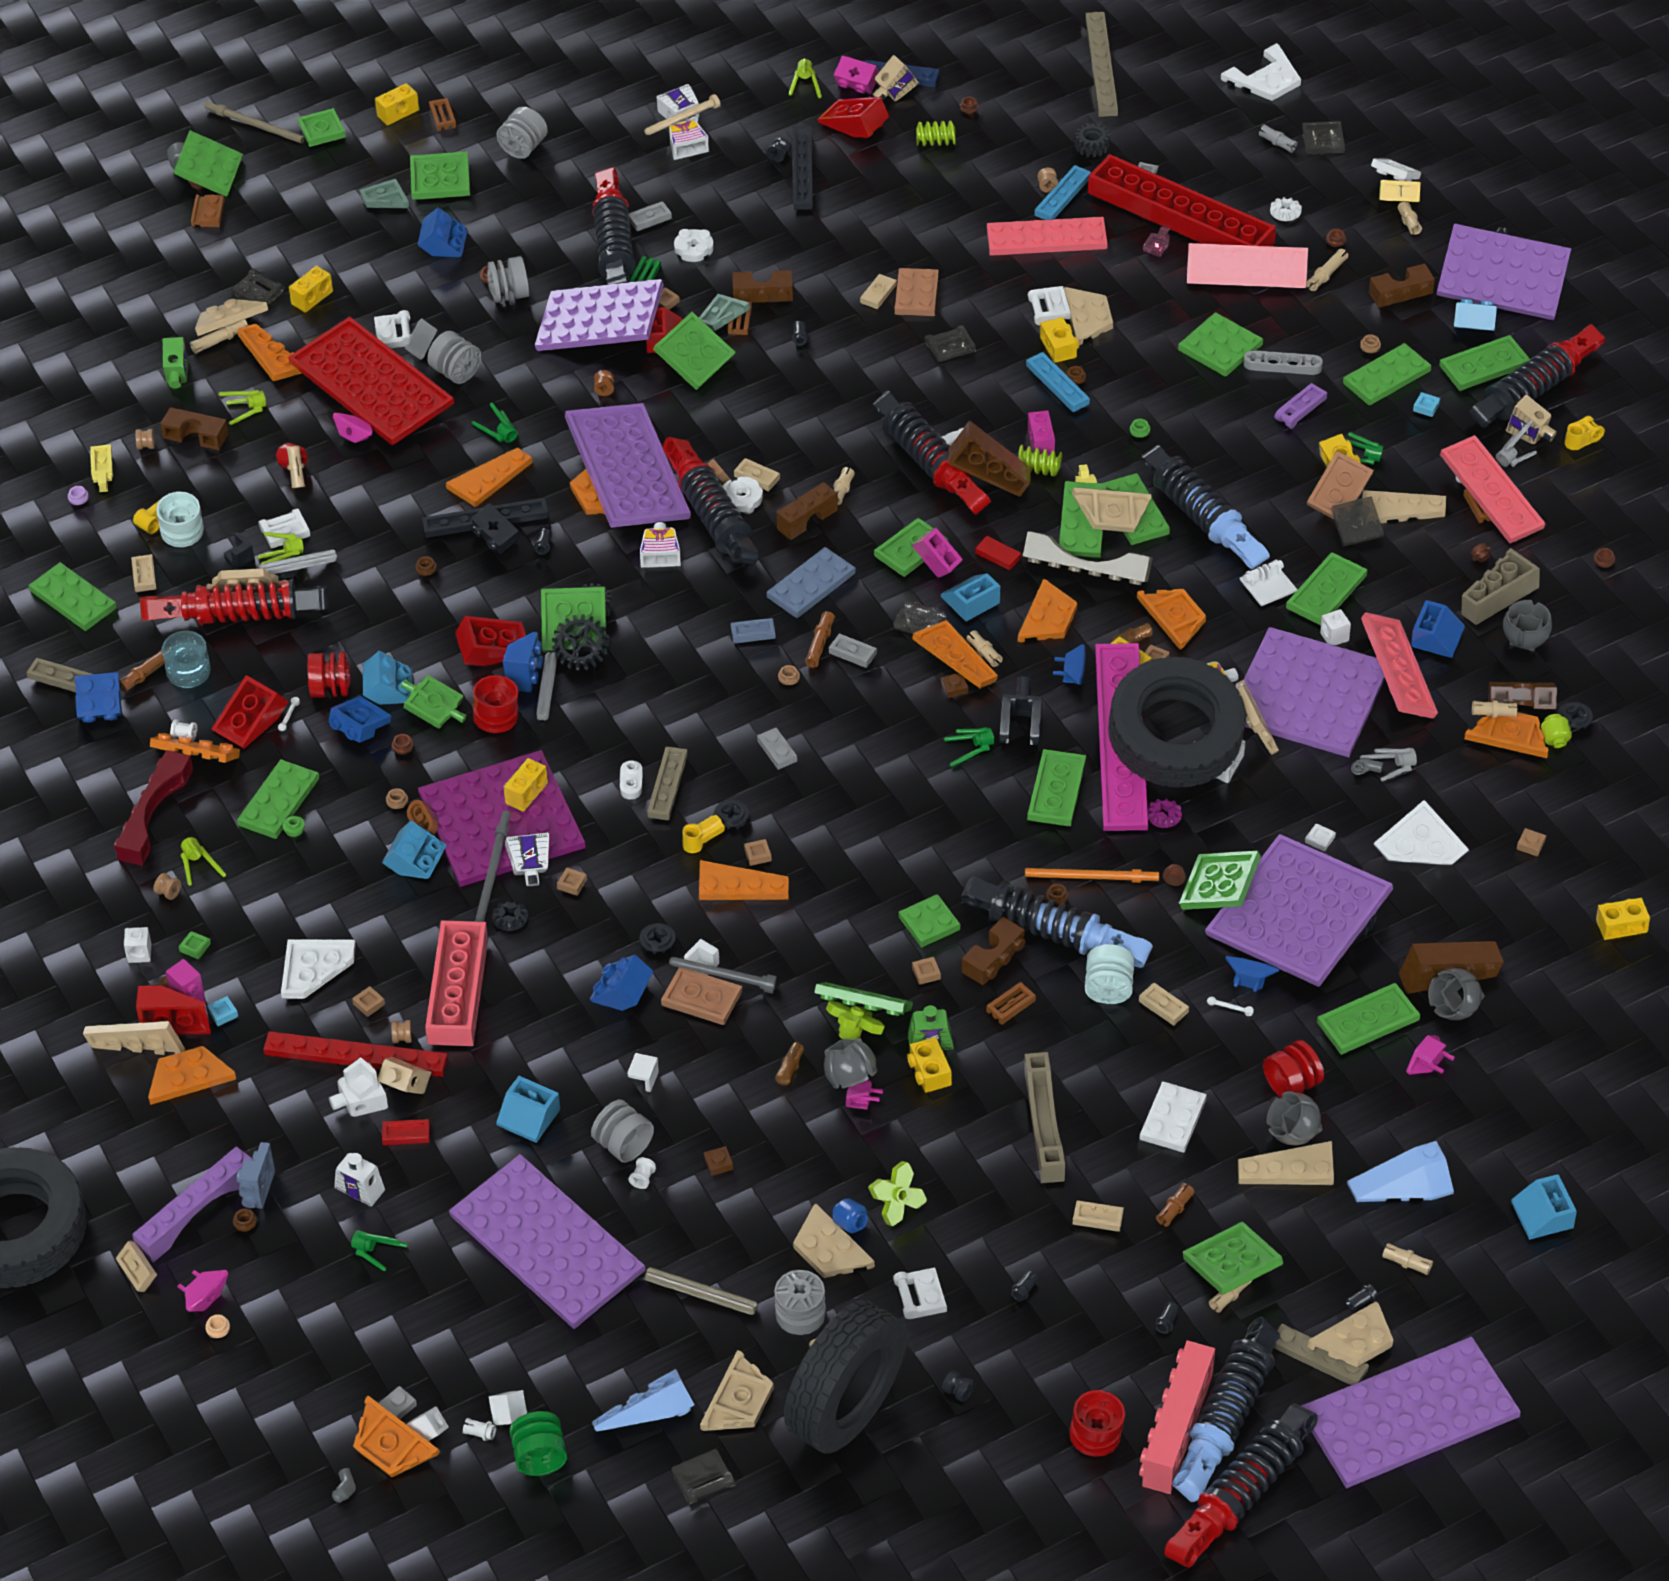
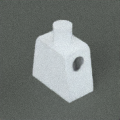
M342 1077L338 1080L339 1094L329 1097L333 1110L346 1106L353 1117L388 1108L386 1093L379 1081L378 1088L360 1100L346 1088L345 1079Z

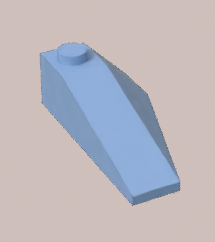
M1436 1141L1414 1147L1349 1180L1347 1183L1357 1202L1386 1201L1387 1198H1401V1201H1409V1198L1434 1200L1454 1192L1446 1158Z
M675 1369L650 1383L647 1392L635 1393L630 1396L627 1405L624 1407L617 1405L592 1421L596 1431L670 1418L675 1415L682 1416L691 1410L690 1407L694 1406V1403Z

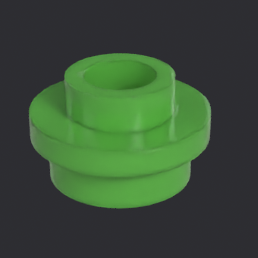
M1136 419L1130 425V433L1135 437H1145L1150 433V426L1146 420Z
M298 816L288 817L283 822V830L292 837L301 835L305 828L304 820Z

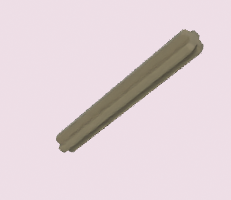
M649 1267L645 1275L646 1280L750 1315H754L757 1310L756 1301Z

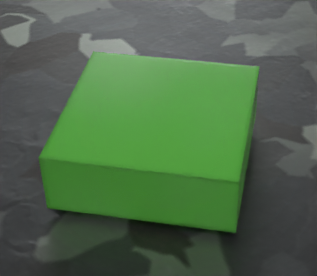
M190 931L180 944L179 951L199 959L211 944L210 939Z

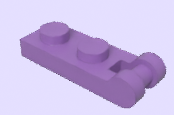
M1311 383L1278 409L1275 413V419L1280 422L1284 421L1286 426L1291 429L1294 428L1300 419L1327 399V392Z

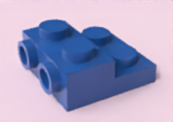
M118 672L75 676L76 709L79 720L95 722V718L104 717V720H116L117 716H122Z
M358 696L331 708L328 723H330L334 730L338 729L344 732L348 739H353L360 743L374 737L375 729L390 723L391 715L362 696Z

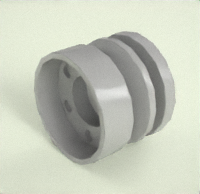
M518 107L508 117V120L499 127L496 133L497 140L504 151L511 156L526 158L536 148V145L545 138L547 125L540 114L533 109Z
M521 256L509 258L508 268H504L502 261L498 260V270H496L493 261L488 262L487 280L495 303L501 302L500 293L503 294L504 300L508 301L509 291L513 292L515 299L529 297L527 275Z
M446 331L439 335L432 343L428 352L430 367L444 374L445 377L457 384L464 383L470 379L477 371L481 361V351L479 348L453 331Z
M616 1100L607 1105L599 1113L591 1129L593 1139L604 1148H608L610 1153L621 1162H629L639 1156L648 1146L654 1133L652 1123L641 1114H637L635 1109L630 1107L624 1100Z
M795 1270L782 1275L776 1282L774 1289L777 1322L782 1329L791 1334H810L823 1324L826 1316L824 1284L817 1275L810 1271Z

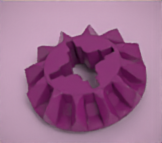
M1157 798L1156 802H1150L1149 808H1147L1148 820L1157 827H1172L1181 820V806H1178L1175 801H1168L1167 798L1164 801ZM1161 809H1164V811L1168 812V817L1166 814H1164V812H1161Z

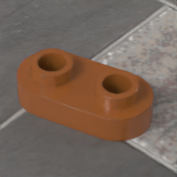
M421 800L413 801L407 809L409 820H412L434 835L438 829V822L430 807Z

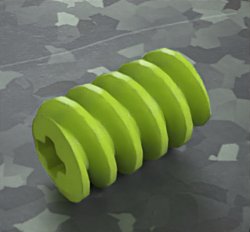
M934 121L932 127L929 122H926L925 127H923L921 122H918L916 128L917 146L920 141H922L923 146H926L927 141L933 146L935 140H937L939 146H941L943 140L946 145H949L950 140L955 145V126L952 121H949L948 126H946L944 121H941L940 127L936 121Z
M1021 445L1018 458L1031 467L1030 472L1034 469L1035 473L1039 474L1042 470L1043 475H1047L1050 471L1051 476L1055 477L1061 466L1062 452L1056 457L1055 451L1052 450L1049 456L1047 449H1044L1043 453L1040 454L1039 448H1036L1034 453H1032L1031 446H1028L1027 450L1024 451L1023 445Z

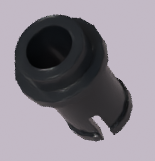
M797 321L793 324L794 334L792 335V341L796 345L802 346L807 342L808 336L805 331V323Z
M541 529L538 539L534 543V549L540 555H544L550 550L549 543L552 532L549 529Z
M1026 1271L1018 1284L1012 1286L1011 1295L1015 1300L1023 1301L1029 1297L1030 1290L1038 1282V1277L1035 1273L1030 1279L1029 1277L1032 1272Z
M1363 1285L1360 1291L1345 1300L1347 1302L1346 1305L1352 1312H1356L1366 1303L1374 1302L1377 1292L1372 1285Z
M1172 1302L1166 1303L1161 1316L1156 1319L1155 1327L1160 1333L1167 1334L1173 1330V1322L1180 1312L1177 1304Z

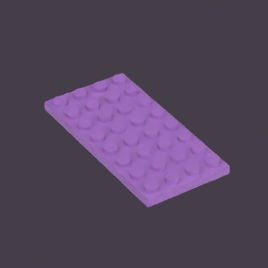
M643 403L565 412V419L610 527L690 519V510L678 487L677 480Z
M521 1154L449 1210L450 1216L573 1329L645 1271L643 1263Z
M1472 1337L1302 1405V1407L1317 1413L1318 1421L1312 1433L1346 1488L1518 1418L1521 1412Z

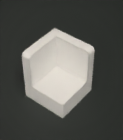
M700 939L685 954L684 959L716 967L719 964V951L714 946Z
M635 1053L628 1070V1077L645 1081L646 1091L651 1092L659 1072L658 1058Z
M359 1058L344 1069L346 1088L360 1100L378 1088L375 1069L362 1058Z
M523 1390L489 1396L493 1424L495 1426L512 1424L518 1417L527 1414Z
M437 1407L428 1410L406 1424L427 1441L438 1436L448 1428Z

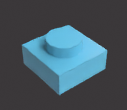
M1421 392L1414 404L1413 411L1433 417L1440 405V398Z
M228 996L207 1005L208 1012L217 1026L238 1017L237 1010Z

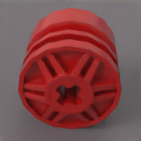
M345 651L339 652V661H336L335 652H331L329 662L325 661L323 653L308 654V684L311 698L326 697L327 688H331L333 697H337L338 687L341 689L342 697L348 696L351 673Z
M499 675L480 679L473 689L474 722L486 732L501 733L510 730L516 725L518 720L517 685L511 679Z
M1303 1040L1293 1042L1291 1045L1283 1048V1051H1277L1263 1061L1266 1079L1280 1098H1283L1282 1093L1288 1091L1303 1093L1304 1089L1309 1090L1321 1083L1324 1078L1323 1067L1318 1056Z
M1102 1390L1086 1392L1077 1399L1069 1431L1071 1442L1077 1450L1085 1455L1098 1457L1110 1454L1118 1447L1125 1418L1124 1405L1110 1392Z

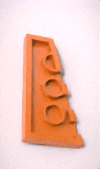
M257 324L238 328V336L272 381L302 374V372L289 363L288 357L293 352L289 353L285 350L283 344L273 341L272 336Z
M515 448L446 482V489L474 507H477L532 464V457L519 448Z
M947 620L913 634L912 639L977 687L982 688L996 682L998 675Z
M159 733L158 736L150 739V747L173 752H178L179 749H182V753L186 755H199L202 753V758H219V762L224 763L239 758L240 749L233 748L232 744L220 743V746L212 745V741L209 740L193 742L190 737L174 739L171 738L170 734Z
M700 860L699 900L788 899V876Z

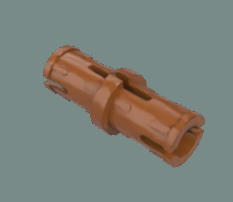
M1183 1183L1174 1196L1167 1199V1205L1156 1216L1157 1221L1161 1225L1164 1223V1226L1168 1227L1174 1217L1184 1210V1205L1194 1194V1189L1190 1185L1185 1189L1187 1184Z

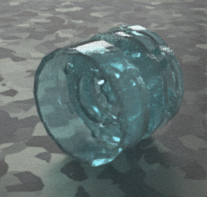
M179 631L170 635L164 641L162 656L166 674L171 683L177 687L191 688L202 684L209 677L211 672L206 642L201 635L192 631Z

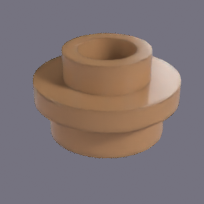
M1366 335L1362 339L1360 346L1363 351L1374 353L1380 349L1381 343L1377 336Z
M792 665L782 667L778 673L779 681L785 685H793L800 678L799 671Z
M392 789L386 797V803L392 809H400L408 803V796L402 789Z

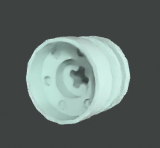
M187 492L169 493L159 501L156 512L162 539L173 547H187L198 542L204 531L198 499Z
M1112 944L1096 946L1090 950L1087 955L1086 994L1094 1001L1105 1004H1117L1127 1000L1131 996L1133 989L1134 956L1124 947Z

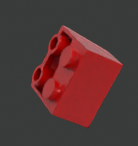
M665 307L657 308L649 340H646L647 353H656L653 350L655 345L683 319Z

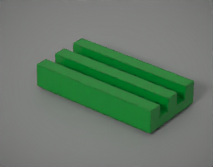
M642 256L630 282L644 281L651 266L653 269L646 281L654 280L661 267V260L657 259L655 262L654 258L647 260L645 256Z

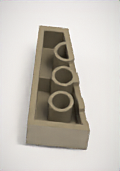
M1510 548L1506 552V556L1503 559L1500 558L1492 570H1487L1484 573V577L1480 581L1477 580L1462 595V615L1477 625L1538 589L1540 568Z

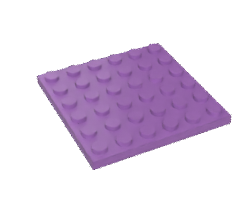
M1269 627L1244 680L1271 735L1350 757L1385 677L1375 657Z
M1279 834L1261 857L1243 905L1240 907H1222L1205 929L1206 935L1319 987L1391 893L1393 886L1392 883Z

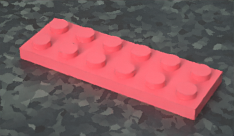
M1104 217L987 223L990 255L1107 249Z
M1189 243L1187 283L1306 288L1308 248Z
M1475 435L1441 450L1440 456L1509 543L1544 529L1545 522Z
M1365 612L1361 619L1398 711L1434 718L1438 713L1400 620Z

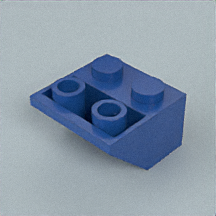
M438 207L423 219L418 246L432 256L461 257L468 229Z
M1426 600L1413 628L1411 647L1452 658L1465 625L1446 605Z
M532 632L509 644L504 655V675L514 681L518 691L532 692L533 685L538 682L537 671L538 668H542L543 656H540L542 644L538 641L537 632Z
M636 955L624 957L613 964L609 963L603 968L601 979L593 987L594 992L590 1000L594 1003L622 1011L637 1005L654 971Z

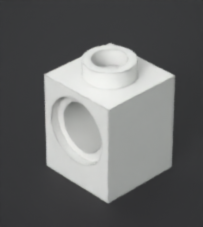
M1340 609L1322 615L1320 633L1327 644L1335 646L1349 641L1351 623Z
M148 927L125 928L124 948L128 963L150 962L151 940Z

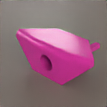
M333 414L339 434L352 442L357 443L367 440L372 435L373 429L366 421L353 415Z
M1427 1035L1415 1049L1407 1068V1073L1411 1075L1436 1070L1442 1074L1444 1070L1437 1066L1444 1056L1452 1061L1455 1057L1443 1051L1447 1045L1442 1043L1438 1036Z
M869 1080L848 1087L846 1107L867 1110L871 1100H880L879 1097H872L871 1092L883 1093V1090L871 1088L872 1082Z
M194 1270L192 1274L197 1277L186 1288L181 1284L178 1285V1288L186 1293L187 1311H204L221 1295L229 1274L226 1270L202 1272L201 1274Z

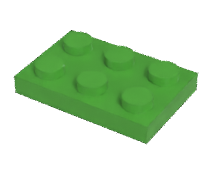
M917 518L875 549L874 556L905 577L924 563V560L912 545L926 532L934 528Z

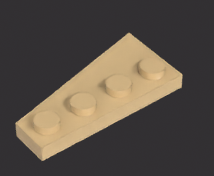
M1363 490L1361 526L1368 525V522L1377 521L1378 524L1387 523V520L1398 519L1400 522L1407 521L1410 517H1417V519L1445 517L1446 496Z
M169 1021L86 1026L83 1032L92 1048L120 1051L122 1047H126L133 1052L142 1053L143 1049L155 1050V1054L164 1055L165 1051L175 1052V1054L185 1051Z
M1332 1141L1238 1159L1239 1184L1333 1185Z

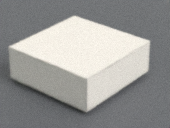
M1315 824L1306 836L1305 843L1325 851L1334 840L1336 832Z

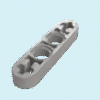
M1248 351L1244 355V366L1248 370L1308 375L1319 374L1322 370L1323 361L1317 355L1267 351ZM1276 360L1278 363L1271 364L1268 361ZM1289 362H1297L1298 364H1297V365H1290V364H1288V363H1289Z

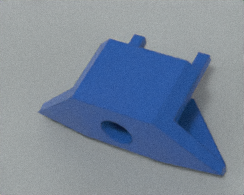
M1082 644L1068 652L1065 658L1055 657V661L1065 662L1064 671H1053V675L1064 676L1063 682L1083 684L1086 652L1085 646Z
M1226 956V960L1236 972L1233 981L1234 987L1238 985L1253 988V991L1257 992V990L1262 989L1267 976L1279 972V968L1265 963Z

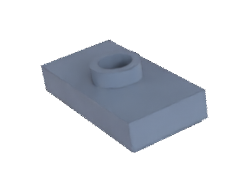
M773 618L731 623L733 643L775 639Z

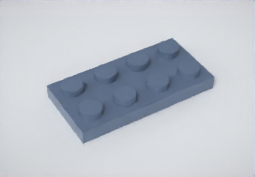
M824 547L768 590L767 598L798 618L855 574V567Z

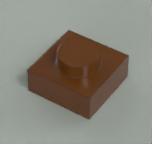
M957 673L941 677V684L948 698L968 693V686L961 674Z
M726 1146L704 1152V1159L711 1176L733 1170V1163Z

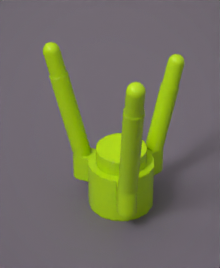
M805 58L800 60L789 95L793 94L798 77L803 79L812 77L817 96L821 98L816 71L813 70L812 62Z
M263 391L218 393L219 396H247V398L226 401V404L247 402L249 408L253 407L251 411L230 421V425L255 413L262 412V407H266Z
M264 532V536L285 538L287 541L283 542L284 549L261 554L257 558L262 559L280 555L261 563L264 564L300 555V553H303L301 537H296L295 533Z
M190 837L181 843L183 850L181 858L183 859L189 886L192 885L188 860H197L201 855L207 859L222 877H226V873L205 851L204 847L200 846L196 838Z

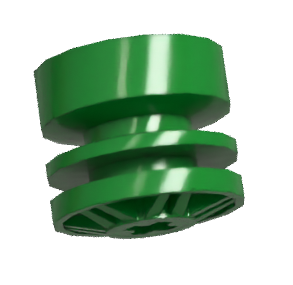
M537 1411L520 1416L512 1422L509 1428L514 1448L516 1466L521 1473L531 1476L545 1475L558 1470L565 1464L567 1453L564 1440L562 1439L560 1420L555 1414Z

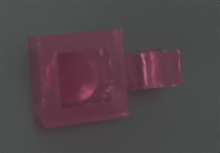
M1162 226L1158 234L1151 233L1143 245V251L1161 257L1169 245L1170 235L1167 233L1170 228Z

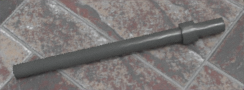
M502 811L500 823L496 826L494 834L496 839L475 922H484L504 839L508 837L509 833L508 823L511 815L509 811Z

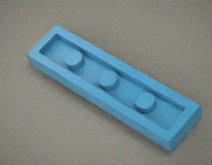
M1074 165L1035 209V216L1044 220H1054L1089 181L1091 172Z
M1043 352L1026 360V366L1072 412L1089 405L1090 398Z

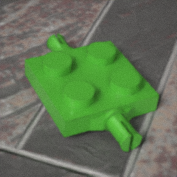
M429 675L417 685L412 684L406 679L402 682L401 687L411 692L409 698L404 702L403 708L439 729L451 717L461 723L465 721L467 715L456 710L463 701L464 696Z

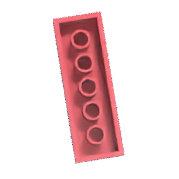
M441 921L425 1027L428 1045H474L488 943L486 922Z
M1187 1341L1184 1349H1179L1176 1363H1178L1177 1369L1173 1368L1169 1378L1170 1388H1165L1162 1397L1163 1407L1158 1408L1155 1416L1156 1427L1150 1429L1147 1441L1150 1442L1149 1446L1144 1448L1141 1454L1140 1462H1142L1139 1475L1143 1476V1487L1167 1494L1172 1493L1174 1487L1172 1484L1173 1480L1180 1470L1191 1439L1190 1429L1193 1428L1199 1417L1213 1377L1215 1348Z

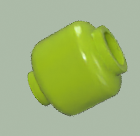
M1560 714L1547 716L1541 724L1545 743L1554 745L1555 748L1565 746L1566 742L1572 737L1568 719Z

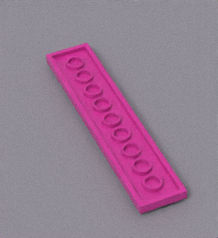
M1139 643L1096 644L1103 830H1148L1146 780L1134 774L1119 760L1118 755L1115 754L1111 746L1108 734L1113 694L1123 677H1126L1127 673L1140 665Z

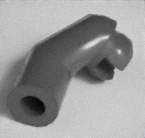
M1361 758L1352 764L1351 770L1356 775H1361L1368 771L1381 773L1384 763Z
M344 1468L338 1473L341 1483L337 1490L332 1493L333 1499L338 1503L347 1500L356 1490V1485L349 1468Z

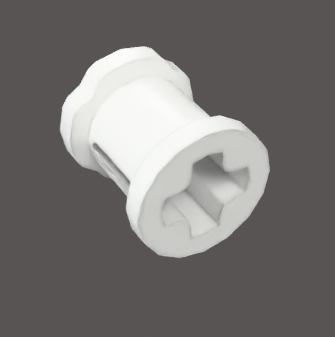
M175 719L171 725V738L190 737L194 742L197 734V724L193 722L191 724L181 723Z
M638 1158L636 1169L629 1176V1182L639 1189L647 1188L649 1177L656 1170V1164L650 1159Z

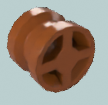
M602 370L594 375V391L596 394L607 396L614 391V376L611 372Z

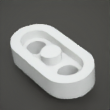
M627 761L621 766L620 793L626 799H636L642 794L643 772L639 762Z

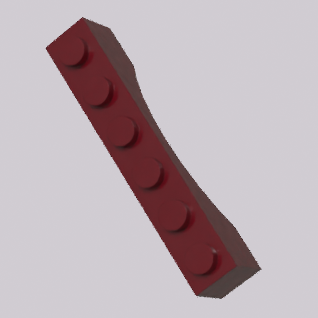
M166 750L163 757L158 760L154 774L150 775L146 789L142 790L137 806L133 807L129 821L125 822L120 838H117L115 841L114 850H116L118 860L143 866L151 851L147 834L150 817L157 805L166 796L187 783L193 771L190 755Z

